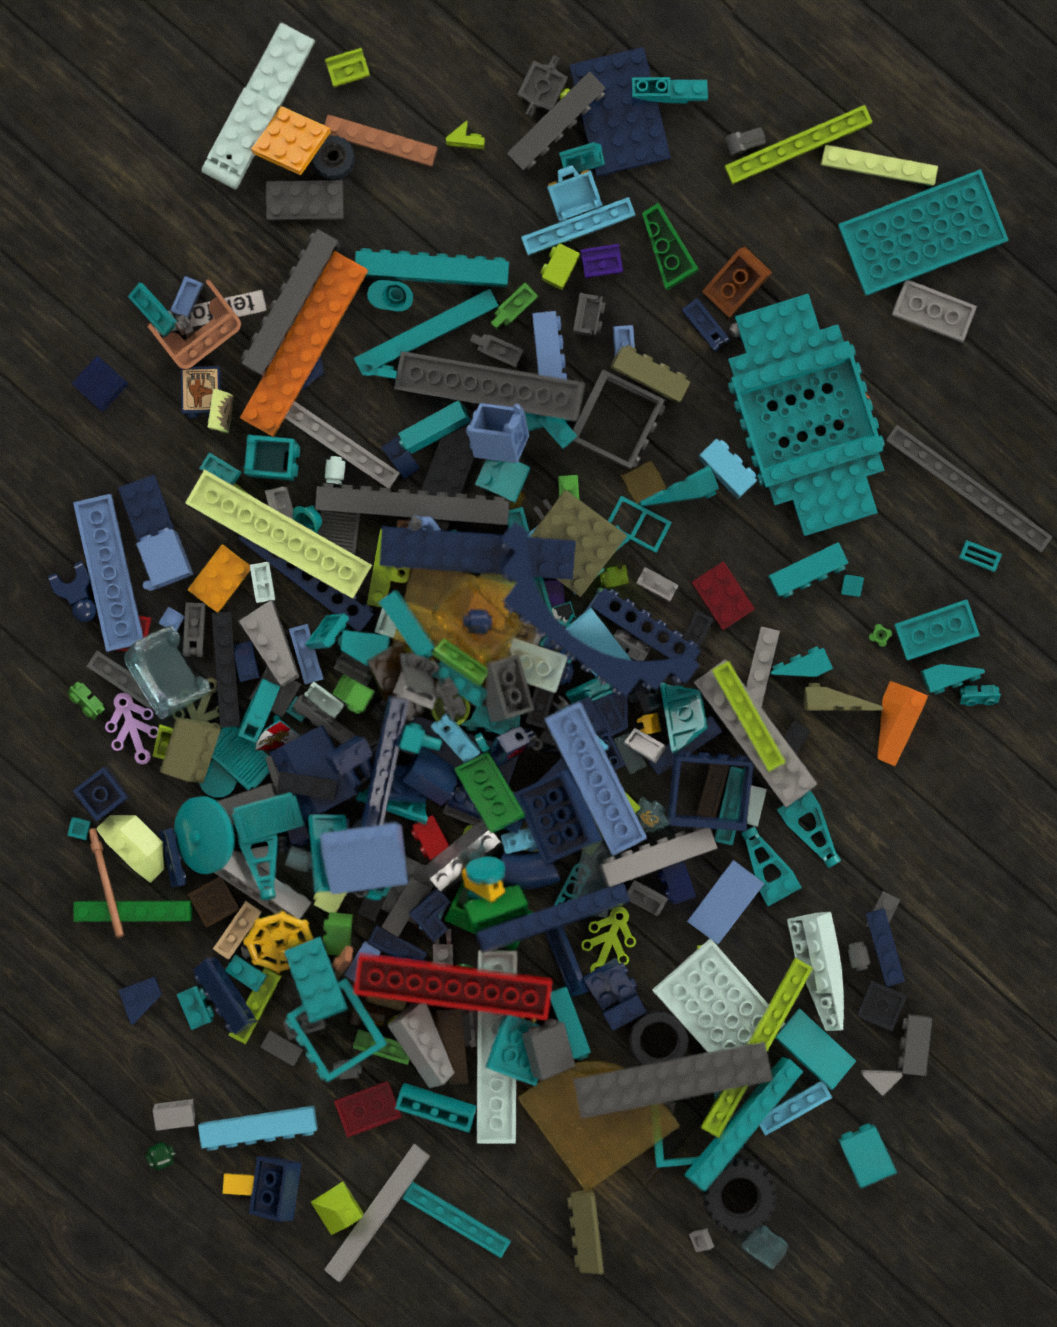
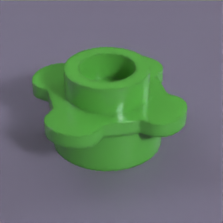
M881 624L875 625L874 632L869 635V639L879 643V646L883 647L887 644L888 638L892 636V632L889 629L883 628Z

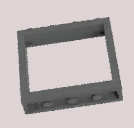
M602 370L573 429L577 437L572 442L631 470L632 466L637 467L641 458L638 454L641 449L645 450L649 442L646 439L648 433H653L658 424L655 422L657 415L661 416L666 407L663 405L664 399ZM606 380L656 404L629 461L623 460L579 438Z

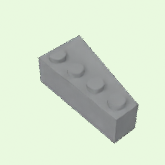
M272 600L239 621L281 686L285 687L300 677L275 603Z
M411 1003L388 1024V1027L428 1087L432 1088L443 1085L454 1074V1070L427 1004Z

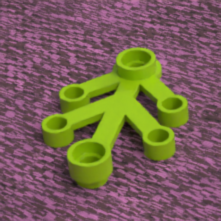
M614 908L610 912L609 917L597 922L592 921L589 924V930L592 933H597L600 928L612 924L608 932L592 939H585L582 942V948L585 951H590L593 946L605 942L598 961L594 962L590 967L591 972L596 967H601L605 964L612 944L618 956L619 964L621 963L619 961L621 956L627 958L624 965L629 962V957L624 953L617 937L620 926L625 937V945L633 947L636 944V939L631 935L627 926L629 913L625 908ZM617 913L623 914V918L621 920L616 919ZM594 923L598 925L596 931L591 929V925ZM628 938H632L634 940V943L632 945L627 944L626 941ZM586 941L591 943V947L588 949L584 947Z

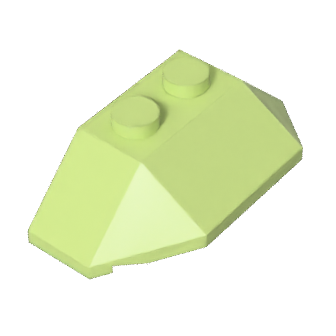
M109 815L96 828L105 842L134 871L150 883L164 870L163 841L136 815Z

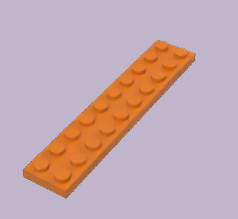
M334 251L265 372L264 377L261 379L240 416L241 419L272 437L275 436L368 273V269Z

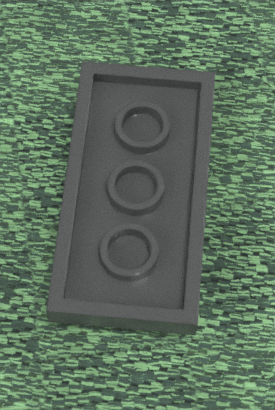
M343 180L267 181V221L344 219Z

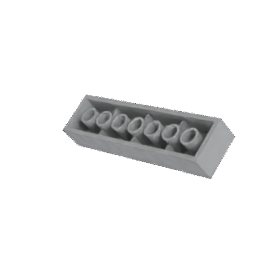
M726 660L722 661L720 664H718V665L715 666L714 668L720 666L721 664H723V663H725V662H727V661H726ZM712 669L694 682L785 807L817 785L816 781L743 683L745 691L786 762L768 772Z

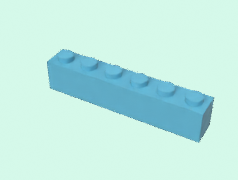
M315 1106L202 1122L198 1125L201 1148H207V1151L219 1149L218 1146L226 1145V1148L235 1147L240 1142H245V1145L257 1143L256 1140L264 1139V1142L276 1140L275 1137L283 1136V1139L294 1138V1134L302 1133V1136L313 1135V1131L318 1129Z

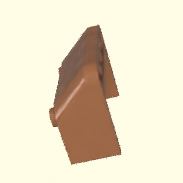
M209 279L206 280V283L217 296L209 304V310L214 318L185 341L179 334L174 332L162 338L151 323L148 324L151 332L182 369L191 368L238 332L241 327L240 319Z

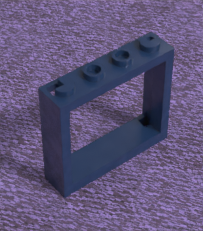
M680 751V754H674L667 822L671 826L746 831L754 763L748 759V756L738 755L737 758H729L730 755L718 754V757L710 756L709 753L700 752L699 755H691V752ZM681 761L744 766L738 819L675 815Z

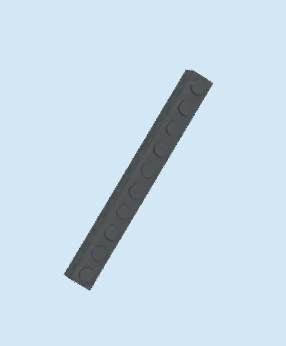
M322 483V487H317L315 510L412 517L414 514L419 517L430 516L432 519L508 525L510 501H505L506 497L495 496L494 500H486V496L475 495V499L467 498V494H456V497H448V493L437 492L436 496L429 495V491H418L417 494H410V490L398 489V493L391 492V488L380 487L379 491H372V487L360 486V490L353 489V485H341V488H334V484Z

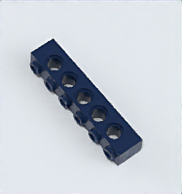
M604 588L592 605L594 610L669 659L680 657L681 654H677L674 651L677 644H683L685 646L683 653L687 654L694 661L701 654L698 644L692 640L689 642L683 640L684 635L675 629L671 632L666 628L668 626L666 623L659 619L654 621L650 618L652 614L643 608L641 611L634 608L635 603L627 598L625 601L618 597L619 593L612 588L609 590ZM614 602H618L621 605L618 612L611 611V605ZM629 613L637 615V619L632 623L626 619ZM646 623L653 625V629L649 633H645L642 630L643 625ZM663 633L669 636L668 642L664 644L658 641L659 636Z

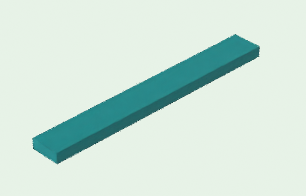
M488 289L355 357L354 360L364 376V372L372 370L370 365L365 364L366 361L373 362L375 367L379 368L399 358L401 351L411 352L499 306L491 290Z

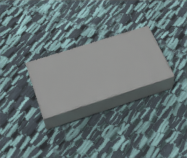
M636 728L633 729L624 742L625 746L654 763L657 762L666 749L665 745Z

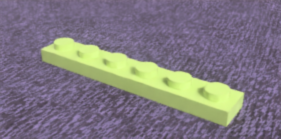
M828 145L824 147L821 163L823 166L929 186L935 185L938 166Z

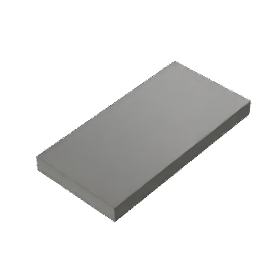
M906 280L903 283L892 316L963 343L977 306Z

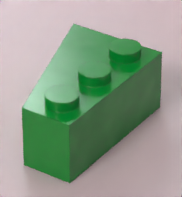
M519 885L505 888V892L492 902L485 898H480L478 900L473 899L464 904L465 915L474 933L528 915L527 902Z

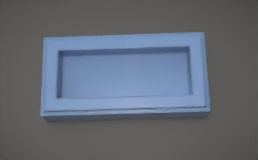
M185 276L170 312L189 318L203 283Z

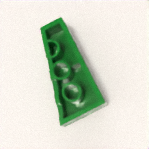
M657 203L642 214L665 289L669 290L698 272L699 269L660 204Z

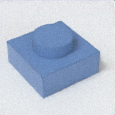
M168 607L159 624L176 633L185 616Z

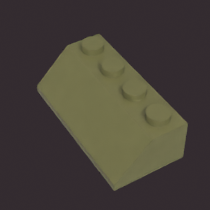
M594 1189L571 1192V1197L567 1199L569 1209H573V1217H570L571 1229L575 1228L576 1236H572L573 1248H577L578 1255H574L575 1267H579L582 1273L602 1274L603 1264Z

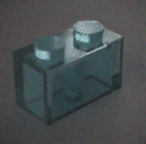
M291 846L285 865L307 873L310 869L313 870L312 853L310 850L302 847Z

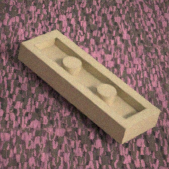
M246 901L213 949L229 960L262 911Z

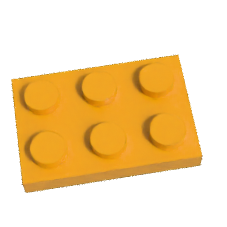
M222 544L187 590L219 613L250 573V565Z

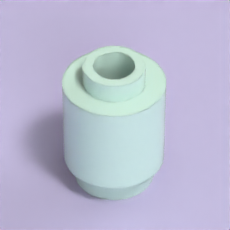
M331 456L330 460H326V483L341 485L342 480H344L345 461H342V457Z

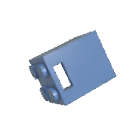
M484 403L479 404L477 411H474L471 424L467 426V436H469L470 448L473 451L474 457L518 463L529 438L524 409L520 405L515 404L514 407Z
M162 529L158 531L159 535L144 536L140 538L141 542L137 543L150 580L143 583L145 589L152 591L194 575L178 532L173 529Z

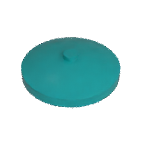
M206 796L191 798L183 803L177 813L174 832L177 836L176 845L182 859L192 870L201 874L220 871L230 860L234 845L233 828L226 811L216 800Z

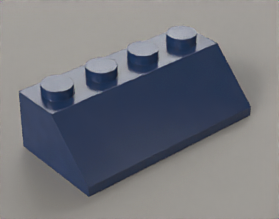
M217 957L206 958L193 970L196 981L206 989L204 991L205 995L210 1001L213 1000L215 1003V1010L220 1017H224L227 1022L225 1026L230 1033H234V1035L240 1034L257 1022L256 1017Z

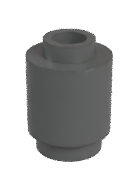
M863 941L849 944L848 954L851 967L856 968V971L867 969V965L871 963L866 945H864Z
M351 1059L338 1060V1062L333 1064L334 1070ZM358 1062L335 1078H340V1080L359 1078V1074L362 1073L361 1062Z

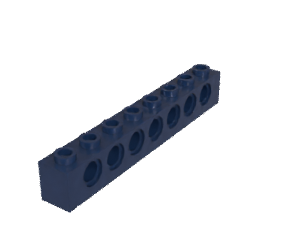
M242 535L238 538L333 613L346 614L349 617L346 623L358 632H362L375 616L371 613L373 609L365 602L361 605L356 601L358 599L357 596H354L352 599L328 585L326 592L321 593L318 591V585L323 581L314 576L311 580L305 581L303 579L305 571L298 567L289 569L286 560L274 557L272 552ZM335 594H342V603L335 604L333 602ZM352 605L358 607V613L355 616L348 614V609Z

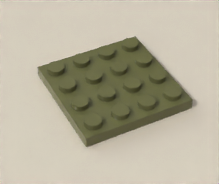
M564 490L530 537L576 541L573 579H556L581 597L627 535L567 490Z

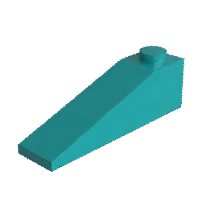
M708 466L688 476L684 481L677 482L668 487V489L659 491L640 501L639 504L640 506L699 499L704 496L708 499L716 495L715 491L719 487L711 467Z

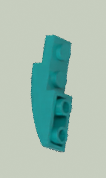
M632 77V97L663 103L707 101V80H670V77Z

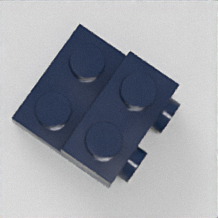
M616 958L583 977L602 1010L618 1000L622 1003L637 994L635 990L638 987L632 977H627L626 973L629 971L624 963L619 964Z

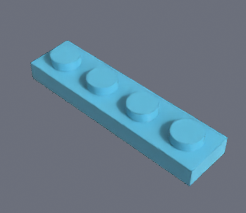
M819 1081L775 1106L761 1122L760 1127L766 1136L831 1099L832 1096L826 1085Z

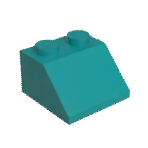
M486 459L475 485L482 490L499 497H506L507 500L516 503L531 468L520 462L512 463Z

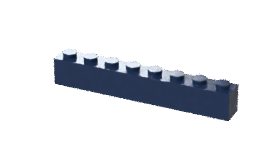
M620 883L480 931L476 934V938L481 952L484 954L626 905L630 899L624 883Z

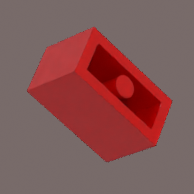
M434 815L428 817L426 825L419 822L412 825L414 829L411 832L416 841L420 840L422 844L420 850L425 858L429 857L431 860L449 847Z

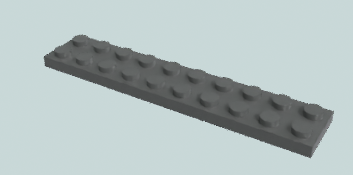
M401 351L394 389L476 404L484 403L514 407L515 404H518L527 413L578 421L585 383Z
M763 1041L574 1079L581 1118L772 1081L766 1046Z

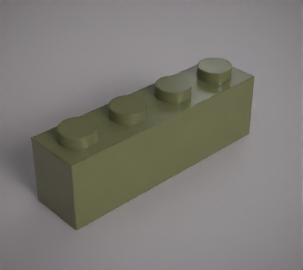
M629 345L619 348L610 366L611 369L675 403L681 402L690 384V381L686 380V375L680 372L675 374L669 371V366L663 363L659 365L654 363L652 357L643 354V356L637 354V350Z

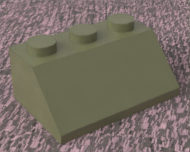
M177 717L160 772L188 782L204 783L220 729L207 721Z

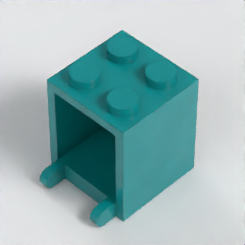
M248 435L244 474L255 478L294 481V476H298V465L295 462L296 457L299 458L300 446L294 439ZM285 452H289L287 470H283Z

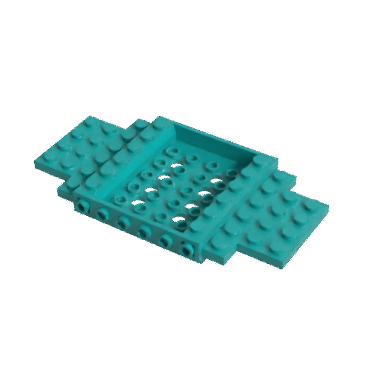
M809 294L735 316L746 353L728 359L733 374L728 387L730 393L735 394L736 401H734L736 411L741 413L740 425L743 431L746 430L748 436L745 438L748 449L752 448L754 456H751L754 467H758L760 473L757 474L760 486H764V489L769 488L773 504L778 505L793 500L804 536L878 513L866 476L884 471L879 452L883 451L882 447L885 444L883 437L879 436L877 432L879 424L876 417L873 418L871 413L873 405L870 399L867 400L865 394L867 386L865 381H861L859 374L862 371L860 364L855 362L854 355H856L853 344L850 345L849 340L843 341L838 324L819 329ZM829 383L832 385L833 390L830 394L822 392L823 384ZM806 389L813 390V399L807 400L804 398L803 393ZM787 395L795 396L796 403L789 406L786 404L785 398ZM774 400L777 402L778 408L776 411L768 410L767 403ZM835 420L843 421L844 428L837 431L834 429L833 423ZM822 425L825 427L826 433L824 436L816 435L815 428ZM804 431L807 433L808 438L805 442L798 441V432ZM781 437L789 439L788 447L782 448L779 446L778 441Z

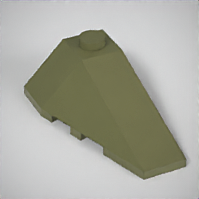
M809 683V687H804V710H883V706L827 687H820V683Z

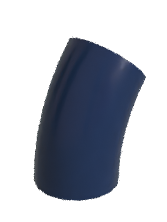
M539 851L526 854H506L504 852L501 861L504 863L505 872L504 877L500 880L502 881L503 888L519 885L521 890H531L560 882L553 863L545 865Z

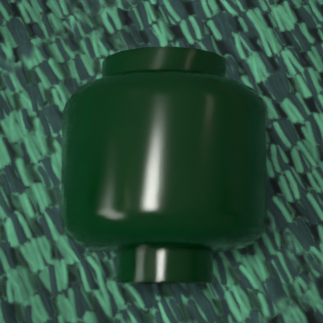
M160 1142L149 1147L145 1157L151 1169L154 1168L156 1171H160L172 1165V1157L175 1156L171 1145L167 1147L164 1142Z

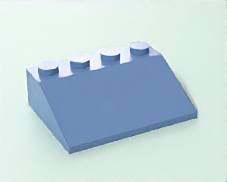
M398 823L321 834L322 853L331 894L408 884L402 826Z

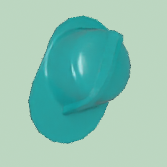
M378 280L369 287L367 292L370 303L379 309L404 311L413 302L411 289L400 281Z
M311 505L305 508L297 506L292 512L293 520L318 534V530L322 525V517L315 510L316 506Z

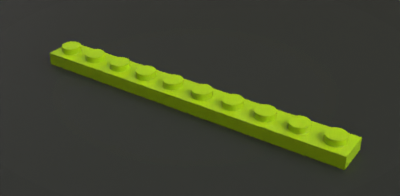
M797 958L794 959L747 1045L764 1041L766 1051H768L813 967ZM748 1085L722 1090L701 1128L720 1137Z

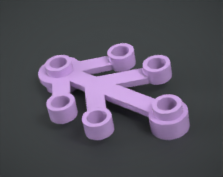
M120 693L114 699L116 710L111 720L105 725V729L108 732H115L118 728L117 723L123 713L125 722L117 739L112 742V748L116 751L122 750L126 736L130 732L136 749V762L147 764L151 759V754L143 748L137 728L148 733L151 738H157V735H151V730L155 728L158 733L159 728L151 727L133 718L131 710L141 714L145 720L152 719L154 712L152 709H145L133 703L132 697L127 693ZM121 699H125L127 701L125 706H122L120 704ZM147 710L151 712L149 718H146L144 715ZM110 723H113L115 725V728L112 731L108 728V725ZM117 741L121 743L119 749L115 748L114 745ZM140 753L145 754L146 757L144 760L139 759Z

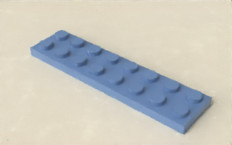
M108 494L73 502L106 652L144 644L145 641L112 495Z
M580 701L545 718L612 856L647 839Z

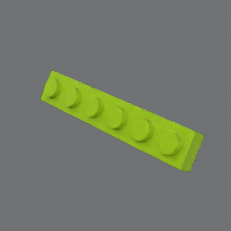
M727 661L712 669L713 674L768 772L786 763L730 662Z

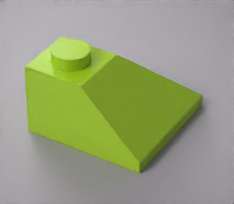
M344 1181L311 1201V1204L331 1235L347 1228L364 1215Z

